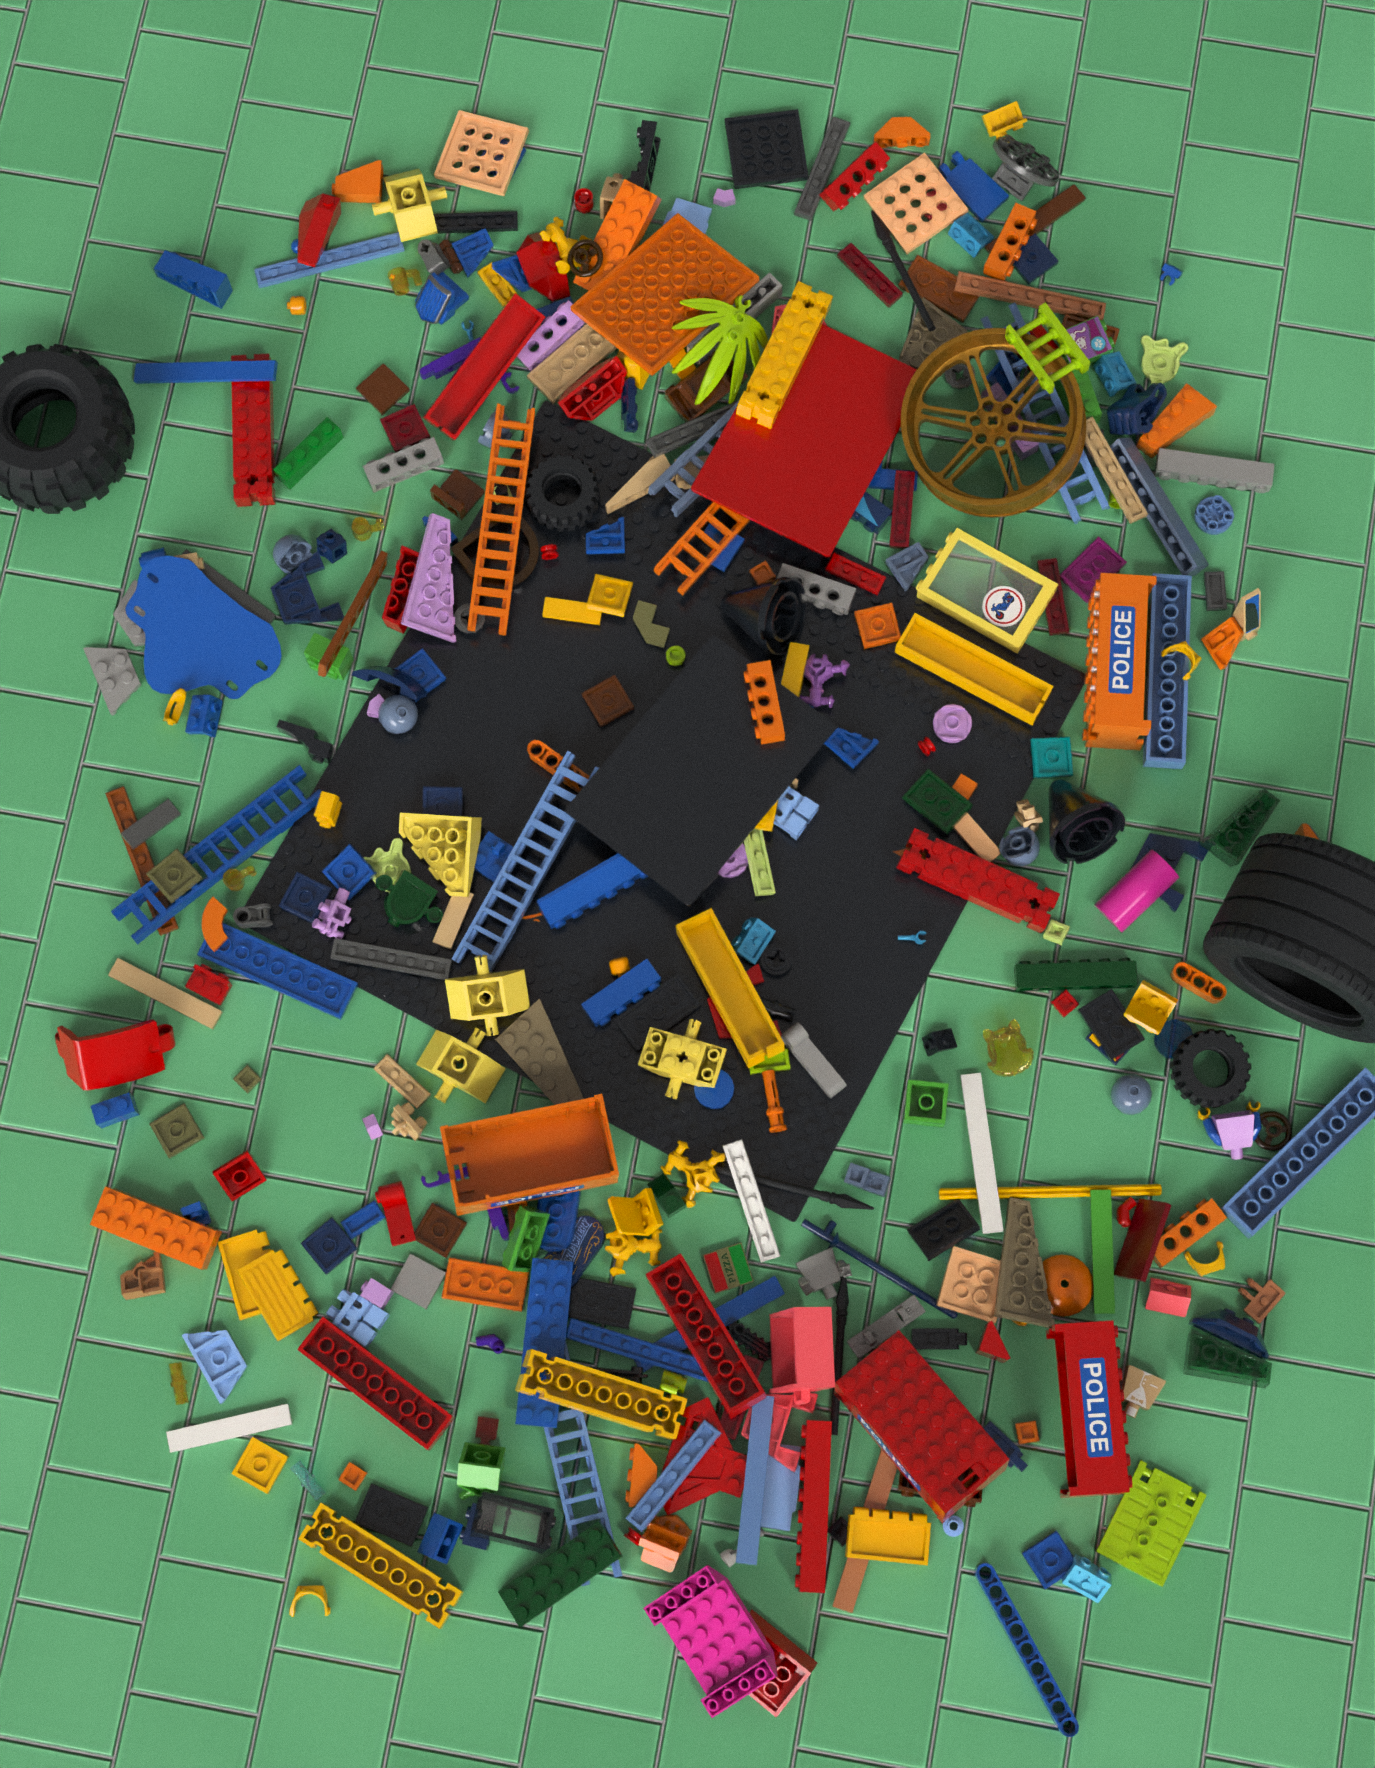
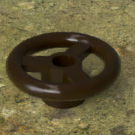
M584 239L576 242L568 254L570 270L579 277L594 275L603 263V251L599 244L593 240ZM584 245H590L593 247V249L591 251H587L586 249L579 247ZM597 254V263L589 270L591 258ZM573 257L577 263L582 265L583 271L575 267Z
M1266 1111L1260 1114L1261 1124L1265 1127L1267 1136L1264 1142L1260 1139L1259 1135L1254 1141L1258 1146L1268 1151L1282 1149L1292 1137V1127L1289 1120L1283 1114L1276 1111ZM1266 1118H1278L1283 1122L1285 1126H1281V1124L1277 1121L1268 1122ZM1270 1127L1276 1130L1275 1134L1270 1132ZM1286 1132L1285 1138L1282 1142L1276 1145H1270L1273 1138H1276L1281 1133Z

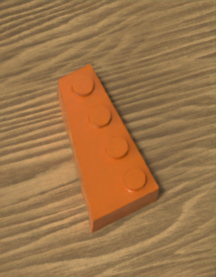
M1186 383L1152 423V429L1139 438L1136 447L1150 458H1153L1157 455L1159 448L1166 449L1178 438L1180 439L1188 431L1196 428L1201 422L1213 416L1217 406Z

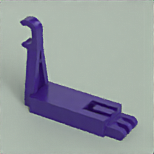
M481 337L420 369L421 379L426 380L434 375L437 380L458 369ZM505 372L500 379L505 390L510 394L518 392L519 386L510 388L506 382L507 378H511L512 373Z
M467 1166L463 1167L464 1178L469 1177ZM459 1169L455 1170L456 1180L461 1179ZM438 1171L439 1179L437 1181L427 1183L424 1176L421 1177V1181L427 1188L437 1187L450 1182L449 1173L442 1174L441 1171ZM498 1207L487 1210L493 1229H499L502 1239L508 1241L510 1239L502 1208Z

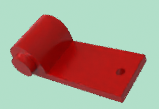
M398 1181L379 1186L375 1196L377 1203H382L392 1247L416 1241L403 1182Z

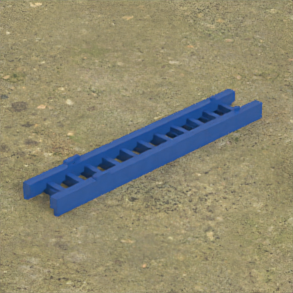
M300 765L183 855L191 865L196 862L207 877L198 884L196 883L175 902L165 908L154 895L159 889L150 880L111 911L118 921H121L131 912L143 926L131 935L137 945L272 839L285 832L295 821L317 805L321 793L320 789L305 799L304 793L296 785L307 776ZM289 789L301 802L291 811L279 798ZM274 801L286 814L276 823L263 810ZM258 813L270 826L261 835H258L248 823ZM242 826L254 838L244 848L232 835ZM226 838L239 851L229 860L216 847ZM211 850L223 863L213 872L201 859ZM146 900L159 913L150 921L139 908Z

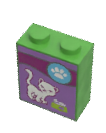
M1098 315L1066 329L1091 363L1098 361L1102 355L1113 353L1114 341L1111 336H1107L1105 321L1100 320ZM1063 354L1066 363H1071L1070 358Z

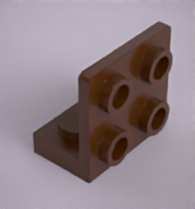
M455 469L440 488L434 484L430 489L433 500L462 521L485 494V490Z

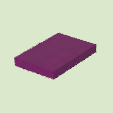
M1098 536L1060 574V580L1087 603L1093 591V586H1095V580L1099 579L1100 574H1117L1126 565L1127 561Z

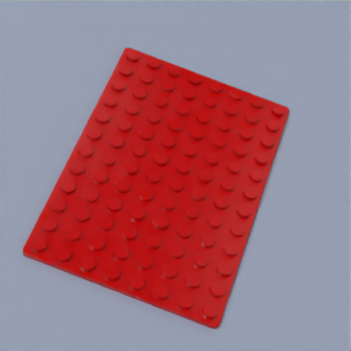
M822 324L781 410L778 411L772 429L758 424L757 418L751 417L748 420L737 415L736 407L692 484L691 490L825 557H830L901 427L903 399L910 380L917 369Z

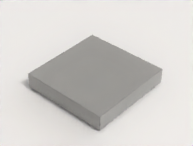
M410 1254L390 1290L427 1310L446 1273Z

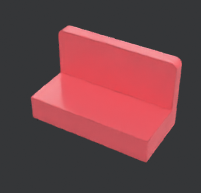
M1151 1278L1145 1309L1186 1317L1191 1301V1286Z

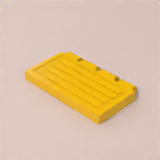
M256 1229L218 1242L240 1321L261 1314L237 1270L271 1251V1249L263 1250L264 1247L270 1245L266 1231L258 1233Z
M282 1249L276 1253L274 1250H271L237 1270L277 1342L313 1322L314 1319L312 1317L319 1313L312 1300L304 1304L303 1301L309 1298V1295L302 1283L296 1286L293 1285L299 1278L291 1265L284 1269L283 1265L287 1264L289 1260Z
M854 1506L853 1515H848L845 1557L928 1566L931 1523H927V1514L912 1513L911 1521H909V1512L892 1510L891 1519H889V1510L872 1508L870 1517L869 1508Z

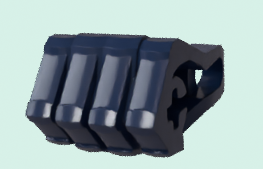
M1161 382L1152 383L1147 390H1144L1140 384L1131 385L1124 396L1107 409L1110 434L1138 435L1148 433L1153 427L1151 422L1156 417L1160 406L1166 398L1167 390L1165 385ZM1157 390H1159L1158 396L1155 397Z

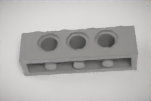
M434 437L430 439H422L413 446H405L396 453H388L379 460H371L363 468L375 493L443 465L444 461ZM418 454H425L421 459L416 458ZM401 461H407V464L404 466L398 465ZM384 468L390 469L387 473L381 472Z
M784 563L782 564L777 578L791 577L799 580L805 590V594H801L803 603L807 601L813 603L817 608H828L837 615H848L855 597L856 588ZM817 588L820 592L813 594L809 590ZM834 594L838 598L836 600H830L828 596Z

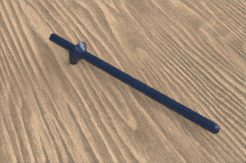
M804 1219L802 1222V1227L830 1243L827 1249L837 1247L953 1319L958 1316V1313L936 1306L937 1299L839 1239L838 1232L835 1236L831 1235L837 1225L834 1221L830 1220L824 1230L807 1219Z

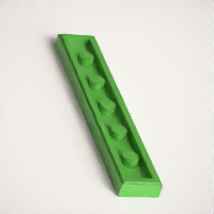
M1090 1190L1094 1314H1115L1111 1190Z

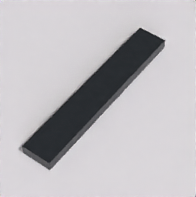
M517 211L433 214L438 232L436 234L473 233L485 228L487 232L518 231Z

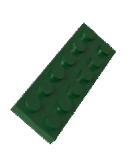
M598 1521L500 1589L498 1593L520 1628L621 1559L623 1555L603 1523Z

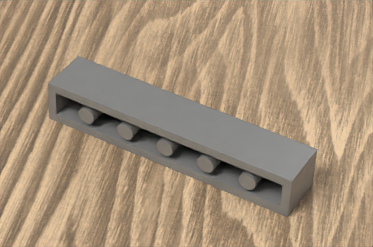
M770 272L744 294L741 300L743 305L745 301L751 300V305L745 310V313L754 319L782 295L783 285ZM719 323L709 325L687 345V352L706 334L718 327ZM718 341L707 354L695 363L701 366L706 362L720 342Z
M1159 448L1154 476L1159 477L1161 480L1175 479L1182 483L1190 481L1197 482L1199 485L1212 484L1219 488L1233 487L1240 491L1248 489L1255 490L1257 493H1266L1272 487L1275 464Z

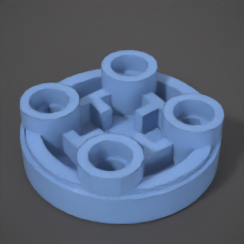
M1215 495L1203 499L1197 505L1194 519L1200 530L1207 534L1218 535L1229 529L1234 519V512L1231 505L1222 496Z

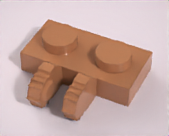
M1248 1278L1246 1280L1247 1284L1258 1293L1253 1297L1246 1289L1239 1288L1238 1292L1249 1301L1243 1312L1257 1324H1260L1286 1293L1272 1280H1268L1261 1287L1254 1280Z

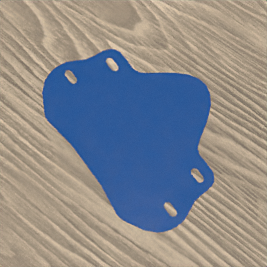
M158 556L151 559L142 568L136 591L128 601L125 610L128 618L141 627L145 633L144 674L147 683L153 690L163 694H173L179 688L189 691L201 686L211 685L228 698L238 699L254 684L269 678L277 670L282 655L273 627L268 622L244 609L219 589L192 561L174 556ZM151 572L159 579V582L154 583L147 577V574ZM139 606L144 610L145 616L142 617L136 613L134 607ZM256 661H262L268 666V669L266 671L262 670L256 665ZM228 680L232 681L238 686V690H232L227 686L226 682Z

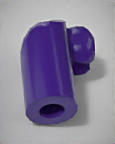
M497 1335L476 1336L477 1347L488 1345L497 1354L504 1351L505 1344Z

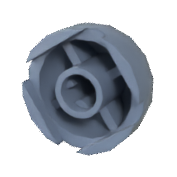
M496 409L483 428L484 434L480 435L478 443L488 448H491ZM504 414L503 421L510 420L508 416ZM502 428L501 439L510 440L513 435L510 432L511 429Z
M285 535L276 542L273 548V558L276 565L284 573L291 574L302 562H306L312 557L310 552L312 547L299 535Z
M392 695L380 705L378 718L388 732L403 734L411 730L416 724L418 708L410 698L403 695Z
M1023 826L1008 831L1009 835L1006 838L1003 837L999 844V851L1008 863L1015 866H1026L1032 863L1040 851V842L1037 835L1029 827L1024 828Z
M1124 1075L1116 1080L1111 1089L1112 1103L1123 1114H1139L1151 1102L1152 1091L1150 1084L1140 1075Z

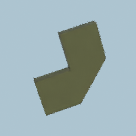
M638 600L633 621L638 627L645 643L665 648L670 628L652 623L657 605Z

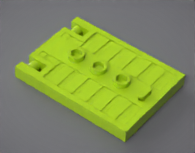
M1140 1460L1132 1475L1133 1486L1129 1488L1130 1492L1123 1494L1095 1552L1163 1587L1206 1498V1494L1192 1492L1193 1487L1157 1468H1153V1470L1147 1468V1463ZM1142 1475L1148 1477L1146 1483L1140 1480ZM1187 1498L1194 1501L1192 1506L1185 1504Z

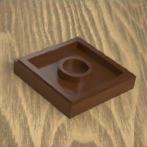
M384 363L356 387V390L381 415H384L410 391L409 387Z
M616 675L581 693L600 727L635 709Z
M432 1203L414 1232L416 1241L447 1259L468 1223Z

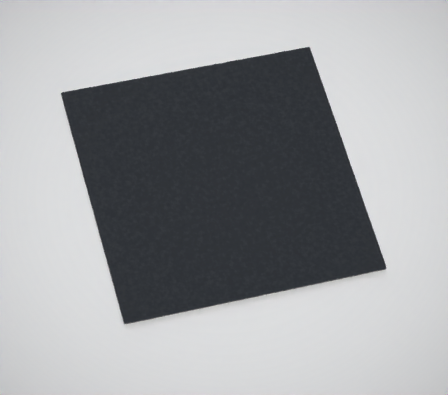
M545 401L534 418L527 478H530L529 473L532 469H537L536 464L538 462H546V457L551 456L553 459L557 458L556 454H562V457H567V454L573 455L575 460L578 457L584 460V465L589 464L592 467V472H595L597 476L600 502L598 503L596 513H593V518L590 521L585 520L583 527L575 526L573 531H569V528L564 529V532H558L557 528L550 530L547 529L546 524L540 525L537 518H533L531 515L525 491L522 517L536 535L539 554L535 568L530 576L512 588L506 635H499L500 617L485 615L482 629H479L476 633L467 634L460 631L454 625V635H456V642L454 643L409 628L387 667L395 669L423 648L445 675L446 680L427 693V697L421 698L417 702L414 701L418 708V718L413 728L403 734L388 732L380 723L379 718L367 715L369 702L378 694L384 700L392 695H401L400 686L382 679L378 680L311 793L312 795L320 789L321 791L335 794L340 798L339 801L342 802V807L336 826H331L330 829L320 826L316 820L317 818L314 816L316 806L294 822L244 906L264 903L271 904V909L269 910L270 920L273 921V925L249 929L314 964L357 982L358 988L462 1042L467 1043L474 1028L487 1033L485 1019L470 1021L451 1019L445 980L331 959L335 937H328L326 933H320L319 929L312 927V923L278 906L296 872L332 888L333 890L328 900H334L338 889L322 871L349 844H352L363 857H371L379 847L388 852L392 841L395 838H400L403 841L402 853L410 865L411 874L438 891L429 908L438 907L444 915L451 898L445 891L447 887L441 879L436 880L428 870L429 864L424 858L420 859L411 848L413 844L407 837L403 838L399 833L400 813L423 814V786L463 787V816L482 817L480 843L488 831L514 847L553 777L551 773L530 759L527 746L531 741L539 740L562 757L565 756L567 751L571 752L576 756L572 764L590 776L595 766L600 768L712 635H716L752 663L770 660L774 679L779 683L781 682L789 646L784 649L786 653L783 655L767 653L730 619L720 606L722 597L727 593L757 585L749 573L750 569L766 560L776 575L775 579H777L781 566L784 563L856 588V593L848 615H837L828 608L820 609L814 606L813 603L806 601L805 621L796 643L810 646L807 660L811 654H816V658H822L823 654H827L829 662L833 665H840L842 660L850 663L846 676L842 672L833 673V677H830L822 684L824 690L822 697H830L832 695L835 700L832 708H829V705L814 707V709L834 723L836 729L841 728L850 733L861 734V737L870 740L874 738L879 743L854 769L824 744L796 777L798 786L794 790L817 803L819 810L810 823L807 824V827L797 841L775 824L772 832L762 830L776 893L773 895L755 896L749 864L746 870L739 876L727 878L719 875L705 890L704 896L695 905L692 903L690 906L683 904L650 877L644 879L640 877L634 881L635 883L627 889L623 887L617 891L618 893L610 899L606 897L601 900L597 907L593 909L589 907L578 918L568 919L561 928L550 929L543 915L521 919L514 935L492 973L525 969L530 1007L539 998L541 999L584 1099L602 1094L608 1123L667 1155L676 1150L679 1145L677 1143L678 1140L687 1142L689 1148L685 1149L682 1155L688 1157L691 1164L703 1160L708 1161L713 1156L711 1154L712 1149L718 1153L725 1154L723 1145L742 1139L753 1174L814 1189L968 900L917 878L919 873L915 871L908 874L896 868L901 856L893 851L907 848L905 847L914 828L929 834L927 839L933 842L938 838L976 855L954 829L946 835L905 802L902 796L927 769H930L951 787H953L960 774L965 775L978 783L977 788L968 800L973 804L968 814L993 843L998 846L1014 816V812L1018 809L1016 802L1023 799L1034 779L1030 739L1057 736L1085 684V673L1026 643L1023 644L1017 654L917 598L918 590L915 587L910 586L907 591H904L894 576L836 547L830 557H825L752 520L738 534L744 538V542L726 571L723 572L711 565L682 596L677 590L688 578L685 574L678 571L672 563L669 564L660 576L653 570L713 501L699 495L678 517H675L671 509L679 498H676L664 486L655 495L648 493L607 514L605 504L653 457V454L586 420L568 418L561 407ZM516 449L510 459L521 460L522 449ZM505 466L500 477L519 479L520 468ZM559 480L552 483L546 489L545 498L553 505L567 506L579 498L581 489L572 481ZM495 483L494 487H496V490L494 491L496 495L509 496V488L512 496L516 497L518 486L508 485L507 488L506 485ZM680 488L684 493H686L689 490ZM492 502L491 513L497 514L509 504L500 503L496 505L495 502ZM483 505L463 538L481 526ZM721 508L714 514V517L729 530L737 523ZM624 517L625 553L586 554V533L598 530L607 523L611 525L617 522L618 518ZM502 522L490 532L511 534L513 523ZM707 522L705 526L701 529L703 532L705 531L709 522ZM521 532L519 534L514 576L522 571L529 558V547ZM697 536L689 542L704 557L712 551ZM487 539L486 549L509 552L510 541ZM479 540L463 551L474 566H476ZM549 544L557 545L556 551L559 556L555 559L543 560L541 556L543 553L540 551V548ZM684 549L677 556L692 571L700 564ZM833 553L886 576L878 596L826 572L825 569ZM452 556L451 574H453L454 617L456 610L460 606L471 603L474 580L470 578ZM485 558L484 568L507 571L508 561ZM595 574L633 582L624 617L602 612L600 625L542 616L545 597L587 603ZM817 588L809 590L813 594L820 592ZM834 594L828 596L830 600H836L838 598ZM480 595L479 606L502 608L503 598ZM638 600L657 605L652 623L670 628L665 648L645 643L638 627L633 621ZM892 602L901 636L914 613L1047 682L1053 686L1052 692L1032 726L895 653L898 641L864 649L854 611ZM671 646H680L684 649L686 658L683 664L672 666L667 662L666 652ZM616 675L635 709L600 727L581 693ZM805 676L803 677L800 694L802 696H810L809 689L812 683ZM948 704L962 706L972 719L969 735L958 743L942 741L933 730L935 713ZM925 736L932 741L936 748V751H931L929 756H926L918 746V741H923ZM536 747L532 750V753L537 755L542 749ZM552 758L548 760L547 764L553 766L557 763V760ZM563 782L559 786L574 795L578 794ZM555 794L550 804L566 812L565 809L570 804V801ZM546 811L540 820L560 831L565 822ZM576 821L523 917L541 913L537 900L618 853ZM535 829L530 840L550 849L555 838ZM526 846L520 857L540 867L546 855ZM517 862L510 875L530 885L536 872ZM474 870L470 893H473L474 897L452 950L433 943L441 921L431 923L427 920L425 914L414 923L400 924L398 928L388 922L389 917L384 909V900L388 892L379 890L373 879L350 900L346 901L345 906L351 908L349 916L352 919L349 924L345 923L344 927L338 926L337 930L344 932L341 940L452 960L454 953L494 882ZM507 880L501 892L520 902L526 889ZM498 897L491 910L510 920L517 907ZM712 908L730 943L740 934L743 923L750 917L759 918L776 931L768 945L778 943L786 946L792 954L791 967L782 975H772L765 972L759 957L756 964L760 966L764 982L753 986L760 997L774 1002L777 1000L780 1004L796 1008L794 1014L786 1011L787 1014L793 1015L792 1021L778 1015L772 1016L769 1012L768 1014L772 1021L777 1020L781 1034L796 1022H799L808 1033V1038L847 1085L830 1099L788 1049L790 1070L775 1071L780 1107L784 1109L783 1120L784 1125L787 1126L785 1131L769 1132L770 1122L769 1116L766 1115L768 1104L762 1073L750 1074V1068L747 1067L733 1039L719 1038L707 1002L710 995L677 935V924ZM241 914L238 918V921H246L248 915ZM489 914L482 925V928L499 937L502 936L507 927V924ZM919 931L927 933L926 935H918L920 940H926V942L920 945L911 940H898V935H916ZM478 932L472 945L491 955L498 942ZM469 949L461 964L452 960L449 978L476 975L477 968L474 957L477 955L471 953ZM777 952L774 958H770V960H773L774 967H776L778 962H782L779 959V952ZM737 954L745 971L756 965L751 964ZM627 957L631 970L645 959H648L661 977L660 985L679 973L702 1006L671 1027L667 1032L683 1036L686 1033L689 1019H694V1022L697 1020L702 1023L696 1037L698 1041L727 1049L721 1070L729 1074L734 1084V1094L727 1105L719 1109L704 1107L696 1099L694 1085L687 1083L681 1084L677 1099H673L672 1096L671 1098L665 1096L670 1078L659 1076L638 1066L643 1048L636 1052L613 1021L618 1016L616 1013L610 1017L611 1020L607 1024L595 1027L582 1009L581 1004L618 979V975L611 974L610 960ZM650 991L644 993L643 996L645 997L646 995H648ZM488 993L483 994V996H486L487 999L490 998V995ZM631 1002L630 1004H628L626 1006L627 1009L634 1005V1003ZM526 1010L508 1016L496 1017L499 1034L494 1036L493 1033L491 1036L485 1035L477 1048L478 1051L532 1081L495 1040ZM686 1056L680 1058V1062L687 1060ZM726 1155L724 1162H717L713 1166L715 1168V1171L717 1169V1165L729 1167ZM716 1173L720 1178L719 1183L738 1192L733 1177ZM757 1183L765 1208L791 1222H795L798 1219L809 1196Z

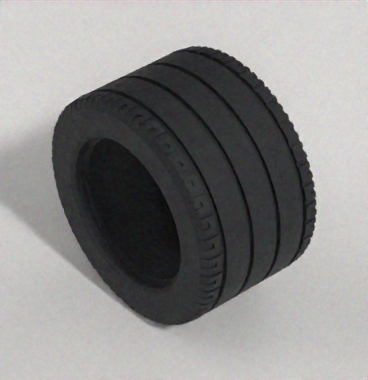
M1271 833L1260 836L1252 845L1203 942L1204 953L1210 962L1230 982L1275 1011L1327 1034L1357 1042L1375 1043V862L1341 846L1308 836L1287 833Z

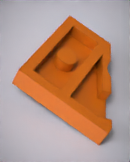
M1230 617L1201 638L1220 670H1224L1227 667L1244 634L1234 617Z

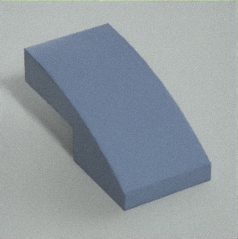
M850 1163L844 1182L885 1197L891 1178L871 1171L869 1168Z

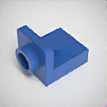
M198 1201L180 1208L182 1215L186 1218L205 1225L211 1223L207 1206L203 1202Z

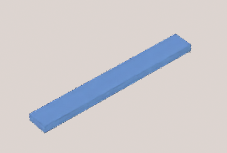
M399 232L323 251L316 267L297 263V258L256 268L254 271L259 288L404 252L405 250Z
M766 1396L767 1398L752 1406L736 1563L757 1565L774 1396Z

